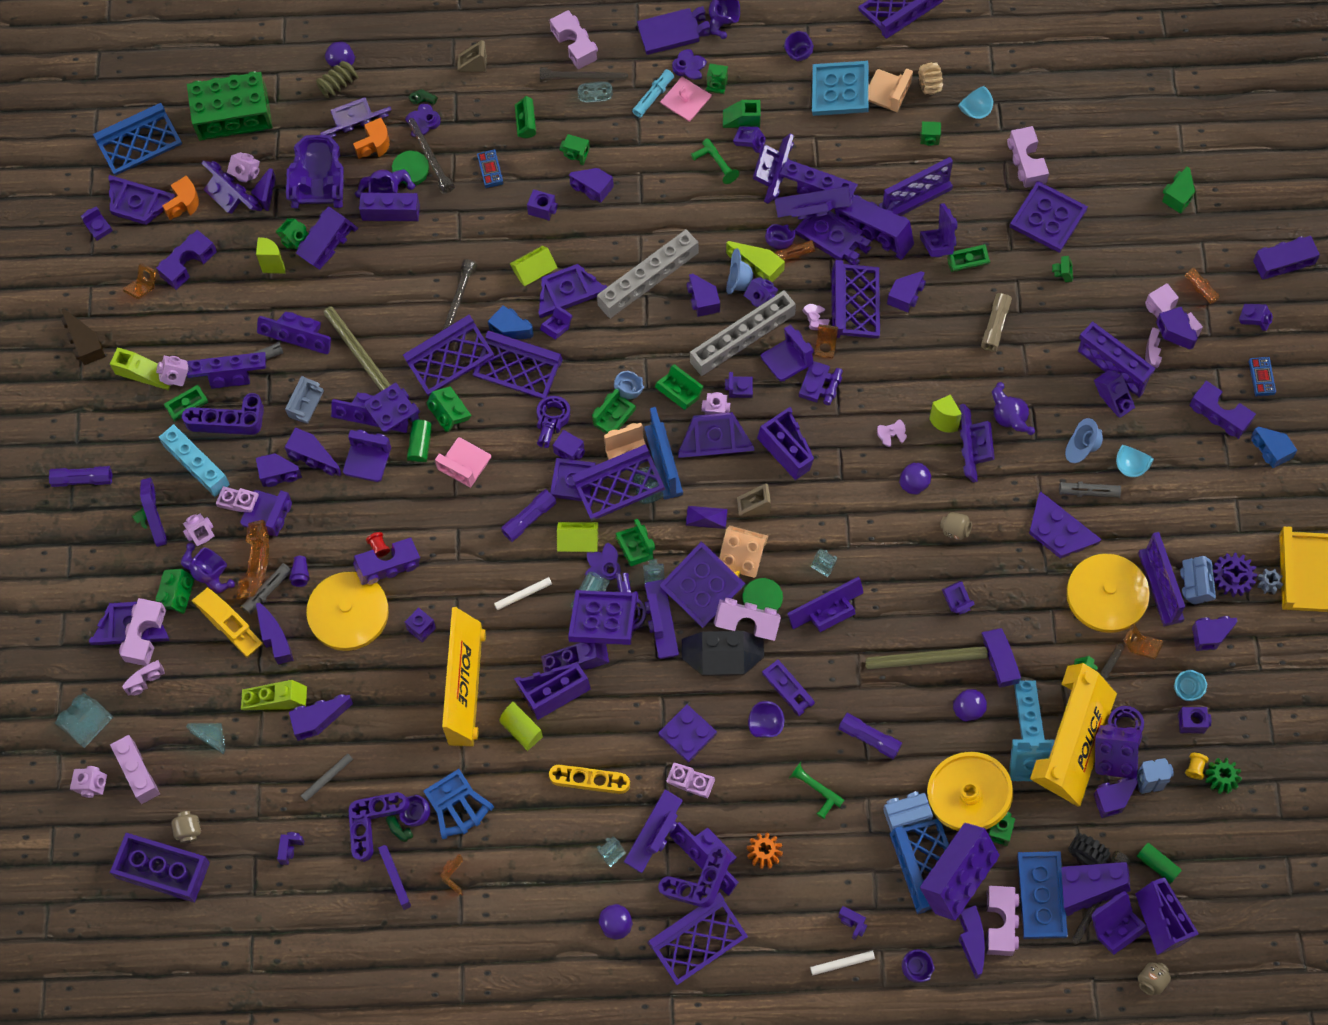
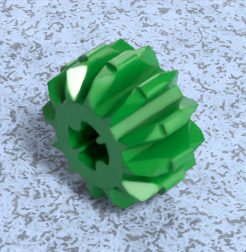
M1217 758L1215 763H1209V769L1205 771V775L1208 776L1205 780L1206 783H1212L1211 790H1214L1215 787L1218 788V794H1221L1223 790L1227 794L1232 789L1236 790L1238 788L1237 783H1240L1242 777L1238 776L1241 769H1234L1236 762H1233L1231 765L1228 764V758H1225L1223 762ZM1225 774L1226 777L1221 778L1220 775Z

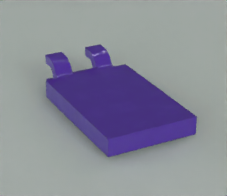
M698 7L693 12L690 11V8L637 21L646 55L700 42L699 37L709 36L710 25L708 21H705L704 7ZM697 21H699V22H700V21H705V22H702L701 24H699V26H698Z
M827 211L828 214L823 216H816V213L809 214V218H805L795 229V234L837 260L845 258L850 265H858L860 263L858 259L860 254L854 251L857 247L865 254L871 250L869 246L871 241L863 237L864 231L831 211Z

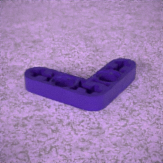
M151 477L143 479L140 486V498L157 547L167 545L166 535L156 508V492Z
M396 792L360 799L351 803L349 807L351 852L354 858L361 862H366L372 857L371 819L405 812L410 803L407 796ZM398 799H401L403 802L399 804V807L393 804L397 803ZM382 801L384 804L383 809L380 812H376L374 809L376 803ZM359 806L364 809L369 808V811H360V815L356 813V811L359 810ZM364 825L366 828L365 833L362 836H357V828ZM362 847L366 849L363 852V856L359 854V851H362Z
M722 846L714 847L707 858L698 883L667 876L659 882L658 888L660 893L667 898L706 908L711 906L715 901L731 860L730 853ZM712 872H716V878L709 882L708 876ZM671 885H672V886H674V887L676 888V891H675L674 889H671V888H668V889L666 890V888H667V886H671ZM691 887L690 894L683 897L684 889Z

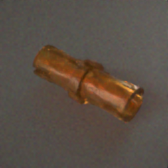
M812 240L798 245H795V243L791 244V247L775 251V254L784 261L791 258L798 259L801 255L815 252V247ZM799 249H803V250H800V251H797V252H794V253H791V254H787V253L792 252V251H796V250H799Z
M1195 268L1186 273L1185 277L1193 284L1197 293H1201L1206 298L1209 304H1213L1219 299V294L1212 289L1209 281L1201 277Z

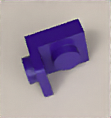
M739 126L733 142L736 146L752 147L756 153H760L766 138L759 127Z
M97 207L89 209L81 215L84 225L96 241L113 231Z
M729 372V379H725V390H729V398H753V377H733V372Z
M288 832L287 835L281 834L277 857L280 865H289V859H293L294 846L291 845H304V839L299 833Z
M842 906L838 915L841 923L848 927L856 926L852 939L856 940L858 935L862 937L868 926L864 924L866 917Z

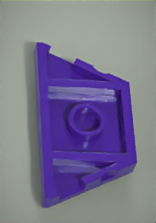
M111 175L108 177L110 182L111 214L147 225L164 211L162 205L176 197L175 194Z
M578 264L544 276L541 283L539 317L542 318L553 314L554 308L557 306L566 309L596 298L597 294L606 289L607 286L599 283L596 277L587 273Z
M733 412L698 415L692 417L679 449L678 458L754 451V446Z
M1039 493L1029 534L1061 559L1073 552L1077 553L1086 547L1096 546L1101 542V539L1045 494Z
M137 602L109 603L104 617L101 618L97 625V631L89 639L90 645L121 644L125 642L126 627L128 623H131L133 617L132 608ZM163 624L161 628H147L141 636V639L150 642L169 641L170 639Z

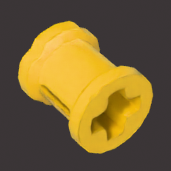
M1191 753L1189 756L1191 761L1185 774L1190 778L1202 780L1204 778L1203 770L1205 763H1208L1209 758L1200 753Z

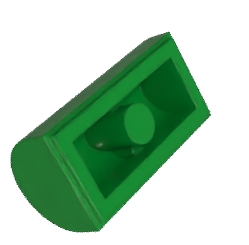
M525 96L515 104L517 135L521 138H531L536 135L534 104L532 98Z
M985 244L957 250L953 254L947 255L951 272L990 264Z
M196 385L164 403V406L175 422L182 418V413L185 409L191 407L200 408L207 404L208 400L199 385Z
M414 420L412 422L407 461L427 462L432 424L425 420Z
M1147 843L1136 856L1162 878L1165 877L1169 884L1182 871L1181 868L1150 843Z

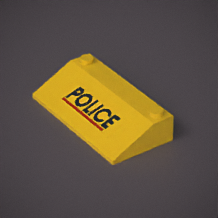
M452 607L442 727L449 746H474V740H478V727H475L481 644L485 642L486 630L482 629L480 621L457 607Z
M1084 663L1067 666L1062 685L1072 691L1050 757L1048 759L1036 760L1030 777L1032 781L1077 807L1081 806L1095 763V737L1100 725H1107L1117 695L1099 672Z

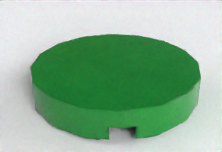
M405 151L397 155L392 164V172L402 169L406 170L415 185L422 183L430 171L427 158L418 151Z
M757 578L745 587L743 605L745 603H752L757 605V609L765 610V607L778 612L783 603V592L780 586L773 580Z

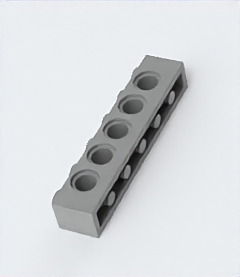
M684 230L597 294L600 309L611 319L699 253L698 241L687 230Z
M782 291L690 351V363L701 376L705 375L793 317L796 309L795 302L785 291Z

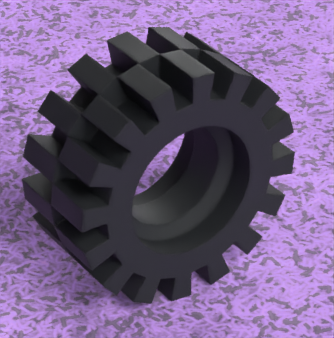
M1081 833L1076 834L1068 848L1069 853H1072L1071 855L1076 857L1078 861H1082L1084 865L1105 864L1111 854L1104 844L1099 843L1100 841Z

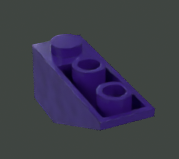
M295 427L285 445L288 457L294 461H303L311 468L316 469L318 467L323 469L328 475L334 476L335 474L341 477L342 473L339 466L315 436Z
M580 642L541 656L544 673L550 672L554 668L578 663L582 670L592 669L609 663L607 646L602 643Z
M338 695L333 700H320L315 702L314 705L308 707L299 706L294 708V711H290L289 715L297 741L319 735L353 705L350 695Z

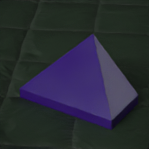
M270 168L250 192L265 211L270 209L276 181L274 171Z
M688 506L686 526L726 529L728 509Z

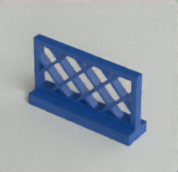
M162 103L93 134L114 176L182 145ZM165 119L167 122L165 129L155 127L157 121ZM144 127L150 129L148 137L138 135L140 129ZM154 130L163 133L160 141L151 139ZM166 134L174 136L176 141L170 144L165 143ZM127 135L133 137L131 145L121 143L123 137ZM137 138L146 141L143 149L134 147ZM149 142L158 144L157 150L153 152L148 151ZM110 143L115 144L114 153L107 152L104 146ZM120 146L129 149L126 157L117 154ZM132 150L142 152L140 158L136 160L131 159ZM115 158L125 160L123 166L115 169L113 166Z
M656 407L650 408L651 425L644 426L653 463L665 487V490L662 491L663 499L682 496L683 490L664 423H660Z
M938 819L907 827H896L890 833L917 914L932 909L920 889L924 882L921 874L923 870L931 872L932 868L926 865L930 857L937 861L940 859L939 856L932 853L936 844L944 848V850L949 846L942 824ZM936 825L938 831L936 839L925 833L928 827ZM914 831L921 835L917 843L908 839L907 832ZM923 837L933 842L930 851L919 846ZM916 850L927 855L924 863L915 859L914 854Z

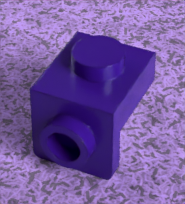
M1244 304L1239 321L1241 324L1260 325L1263 331H1267L1269 324L1272 323L1273 316L1265 304Z
M557 306L554 308L553 315L541 324L540 330L556 340L569 329L572 314Z
M962 581L942 589L951 612L963 614L968 612L971 606L975 605L974 601L969 599Z

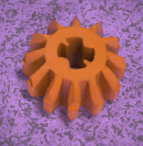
M759 833L757 834L758 840L750 839L752 845L747 846V851L750 852L747 857L748 859H754L752 861L753 866L760 863V869L762 870L764 864H767L768 868L771 869L772 862L778 864L779 859L777 857H782L783 852L779 850L782 848V844L776 843V836L770 840L769 833L765 834V838H762V835ZM761 848L768 850V854L761 852Z

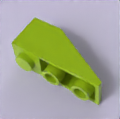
M731 241L726 243L727 255L732 258L733 251L738 248L741 254V261L751 267L756 278L761 277L773 282L784 271L785 261L771 250Z
M117 347L110 362V366L116 375L162 389H170L171 385L160 381L159 373H156L157 363L135 352Z
M294 680L243 689L241 709L281 710L306 706L307 686Z

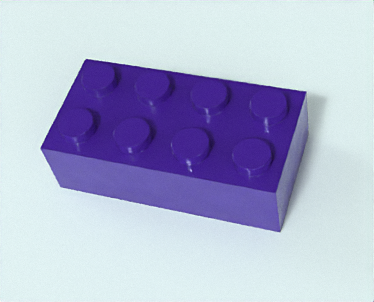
M964 823L920 886L922 893L936 915L956 921L1000 856L985 828Z
M125 833L110 873L118 880L195 903L210 862L205 856Z

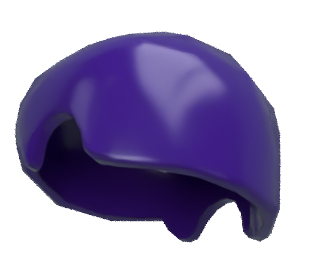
M796 31L786 38L784 48L792 60L803 61L808 59L813 53L814 45L806 32Z
M334 42L327 48L325 59L331 67L335 65L340 66L339 63L341 61L352 65L355 55L347 43Z
M773 224L767 228L765 234L768 245L776 250L787 249L792 245L795 238V230L791 231L788 225Z
M914 462L903 469L899 483L907 493L917 495L928 488L932 476L925 465Z
M968 689L962 691L953 702V710L956 716L963 721L978 720L987 710V701L981 692Z
M419 795L407 797L410 802L409 807L405 812L399 814L400 820L411 827L423 825L430 816L429 803Z
M619 904L609 905L601 911L599 924L606 937L617 940L624 938L630 933L633 925L632 918L624 906Z
M920 949L909 951L901 963L902 972L905 977L915 983L930 980L935 970L930 955Z

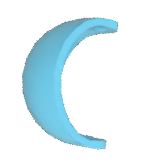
M982 86L965 97L958 107L965 115L981 119L991 112L993 98L989 90Z
M1122 445L1118 451L1116 462L1119 470L1124 475L1138 477L1150 468L1154 458L1139 450Z

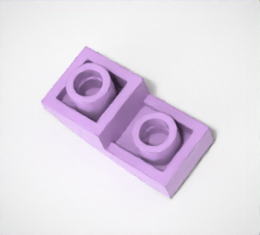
M1152 328L1146 346L1145 361L1158 368L1162 359L1159 356L1161 349L1158 348L1161 340L1158 337L1160 330Z
M223 486L216 505L217 507L233 511L252 512L259 494L242 488L235 490Z
M159 660L138 670L124 683L123 689L128 696L141 694L143 690L148 689L147 680L153 681L165 674Z
M673 763L666 782L708 799L715 778L696 772L691 767Z

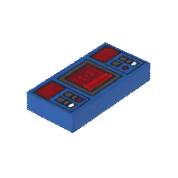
M490 150L477 153L485 188L503 185L496 151Z
M1270 357L1250 358L1249 366L1255 396L1275 395L1276 388Z

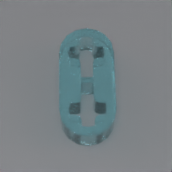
M608 82L584 83L578 87V98L582 102L606 101L613 96L612 85Z

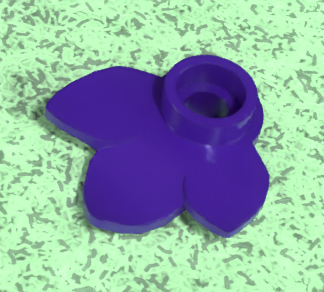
M686 49L678 54V58L673 61V72L679 76L686 75L689 79L693 80L702 79V74L699 70L706 66L707 61L701 56L693 55L692 50Z
M420 104L418 111L410 112L405 118L408 124L414 126L411 132L412 137L423 136L427 134L429 129H435L440 125V115L433 111L432 107L428 104Z
M606 543L602 553L587 552V560L591 568L586 571L585 575L587 577L592 575L600 580L604 578L607 580L616 579V575L621 572V567L617 562L619 555L615 547ZM613 567L614 572L608 573V569Z

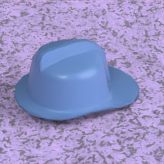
M738 248L733 251L731 258L730 274L726 287L728 294H732L734 290L746 291L753 279L752 269L748 264L741 261V254Z
M1083 419L1076 427L1065 451L1066 459L1069 462H1081L1090 452L1100 448L1103 441L1102 430L1098 429L1093 419Z

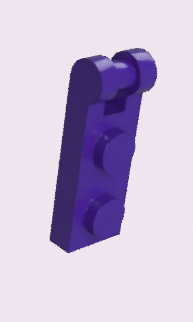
M776 660L762 671V675L788 703L797 716L804 713L803 710L815 704L812 697L779 660ZM800 696L803 701L798 704L795 699Z

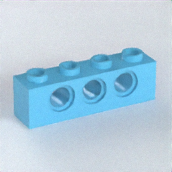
M174 424L159 436L163 446L214 497L220 494L223 486L228 487L230 485L226 475Z

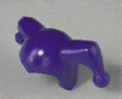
M712 0L710 2L711 34L720 36L721 39H726L727 33L720 31V28L723 24L738 22L740 18L739 0Z
M404 169L392 173L388 170H377L371 176L360 180L355 196L360 198V194L366 188H368V193H398V184L402 181L407 183L409 190H413L415 184L412 182L409 173Z
M998 382L992 390L996 403L993 410L996 422L1005 428L1011 427L1016 431L1027 432V434L1033 435L1035 433L1034 427H1028L1025 424L1029 416V408L1026 402L1017 397L1006 396L1003 392L1005 388L1004 383Z
M193 543L186 545L187 550L182 557L181 565L190 571L195 580L206 584L217 594L235 586V582L231 579L227 583H220L219 577L227 567V564L218 554L203 547L192 558V551L195 549V545Z

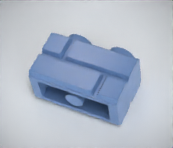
M1206 556L1183 560V568L1180 569V574L1185 582V587L1182 588L1184 598L1192 604L1215 600L1212 561Z
M1165 758L1157 759L1155 762L1151 760L1142 763L1137 775V785L1141 794L1149 793L1152 790L1153 792L1161 791L1170 782V778L1174 775L1173 767L1171 764H1168Z
M913 792L902 800H899V798L890 799L883 808L891 832L896 827H907L931 821L933 818L925 793Z

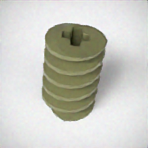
M341 61L339 63L340 66L335 65L334 70L330 69L328 74H323L322 78H317V86L326 98L329 99V93L335 96L334 89L341 92L340 85L346 88V80L352 84V76L355 79L359 78L354 68L348 62Z

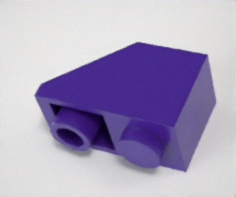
M599 168L575 171L569 174L570 185L573 189L582 191L588 198L600 203L614 187L613 177Z
M921 271L896 279L888 295L887 305L908 313L911 306L915 307L918 301V292H922L926 284L924 280L925 273Z
M689 274V282H686L688 293H692L693 299H690L692 310H696L698 317L719 313L720 300L716 286L695 274Z
M1182 307L1159 313L1156 323L1163 338L1189 350L1193 349L1198 338L1197 333L1191 328L1189 316L1186 312L1184 313Z
M1108 370L1094 380L1100 397L1117 417L1121 418L1135 408L1121 374Z
M275 453L256 458L259 478L263 487H273L278 483L294 482L302 478L297 465Z
M1222 616L1210 620V618H1200L1195 621L1192 631L1196 651L1217 649L1238 622L1237 618Z
M1129 777L1118 780L1116 784L1104 783L1097 787L1098 789L1095 790L1093 796L1101 818L1122 813L1138 783L1137 778L1130 780Z

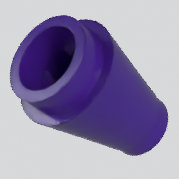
M296 556L294 557L289 580L293 586H306L310 579L306 557Z

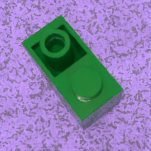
M740 100L724 109L723 128H739V126L760 128V100Z
M1186 167L1182 172L1179 171L1173 179L1174 182L1168 184L1162 192L1164 194L1162 202L1180 214L1192 201L1195 193L1189 167Z

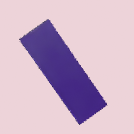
M387 846L378 847L403 910L410 908V901Z

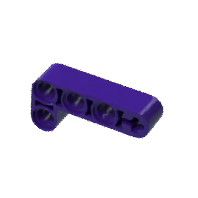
M249 393L243 399L242 410L191 407L183 411L182 419L187 429L192 432L255 435L261 430L264 406L259 395ZM257 403L256 406L250 407L251 404ZM211 419H216L214 422L209 423ZM230 420H235L233 423L228 424ZM255 421L253 424L247 425L248 422Z

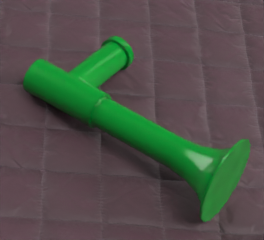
M705 139L702 142L704 148L691 153L692 159L695 161L709 153L724 173L723 183L730 184L734 182L740 175L739 170L730 169L710 139Z
M801 762L789 777V779L797 778L804 781L827 799L820 811L816 813L822 819H825V816L834 804L840 808L844 802V799L805 773L801 767Z

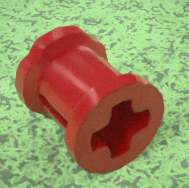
M382 532L373 533L366 538L367 544L371 545L377 558H382L390 552V548L385 545Z

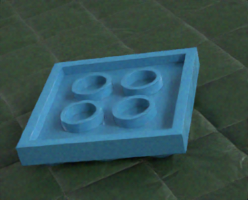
M868 61L813 64V116L869 112Z

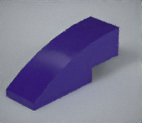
M256 603L262 640L266 648L272 646L277 664L294 661L288 641L278 622L261 603Z
M1002 628L982 632L991 668L995 672L999 688L1019 684L1021 676Z
M975 905L963 910L958 918L965 932L960 934L959 942L975 979H978L983 971L985 942L981 919Z

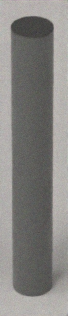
M347 753L301 795L305 802L308 801L347 766L353 758Z

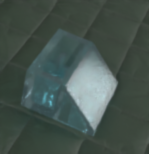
M82 693V695H78L72 701V705L67 710L59 714L55 724L75 742L85 748L109 723L113 716L96 700Z

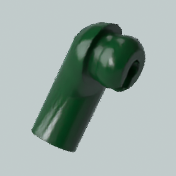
M418 90L409 95V100L413 104L426 101L435 105L438 99L437 96L425 90Z
M390 815L386 818L391 833L399 840L408 842V839L413 838L410 828L402 831L395 815Z

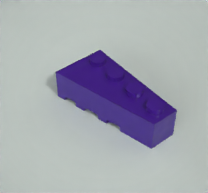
M853 195L851 206L834 208L836 215L864 231V236L870 241L875 239L880 242L882 248L887 252L891 249L897 253L896 257L900 260L905 257L914 245L910 221L904 216L900 217L894 214L889 209L877 206L874 202H868L858 195Z

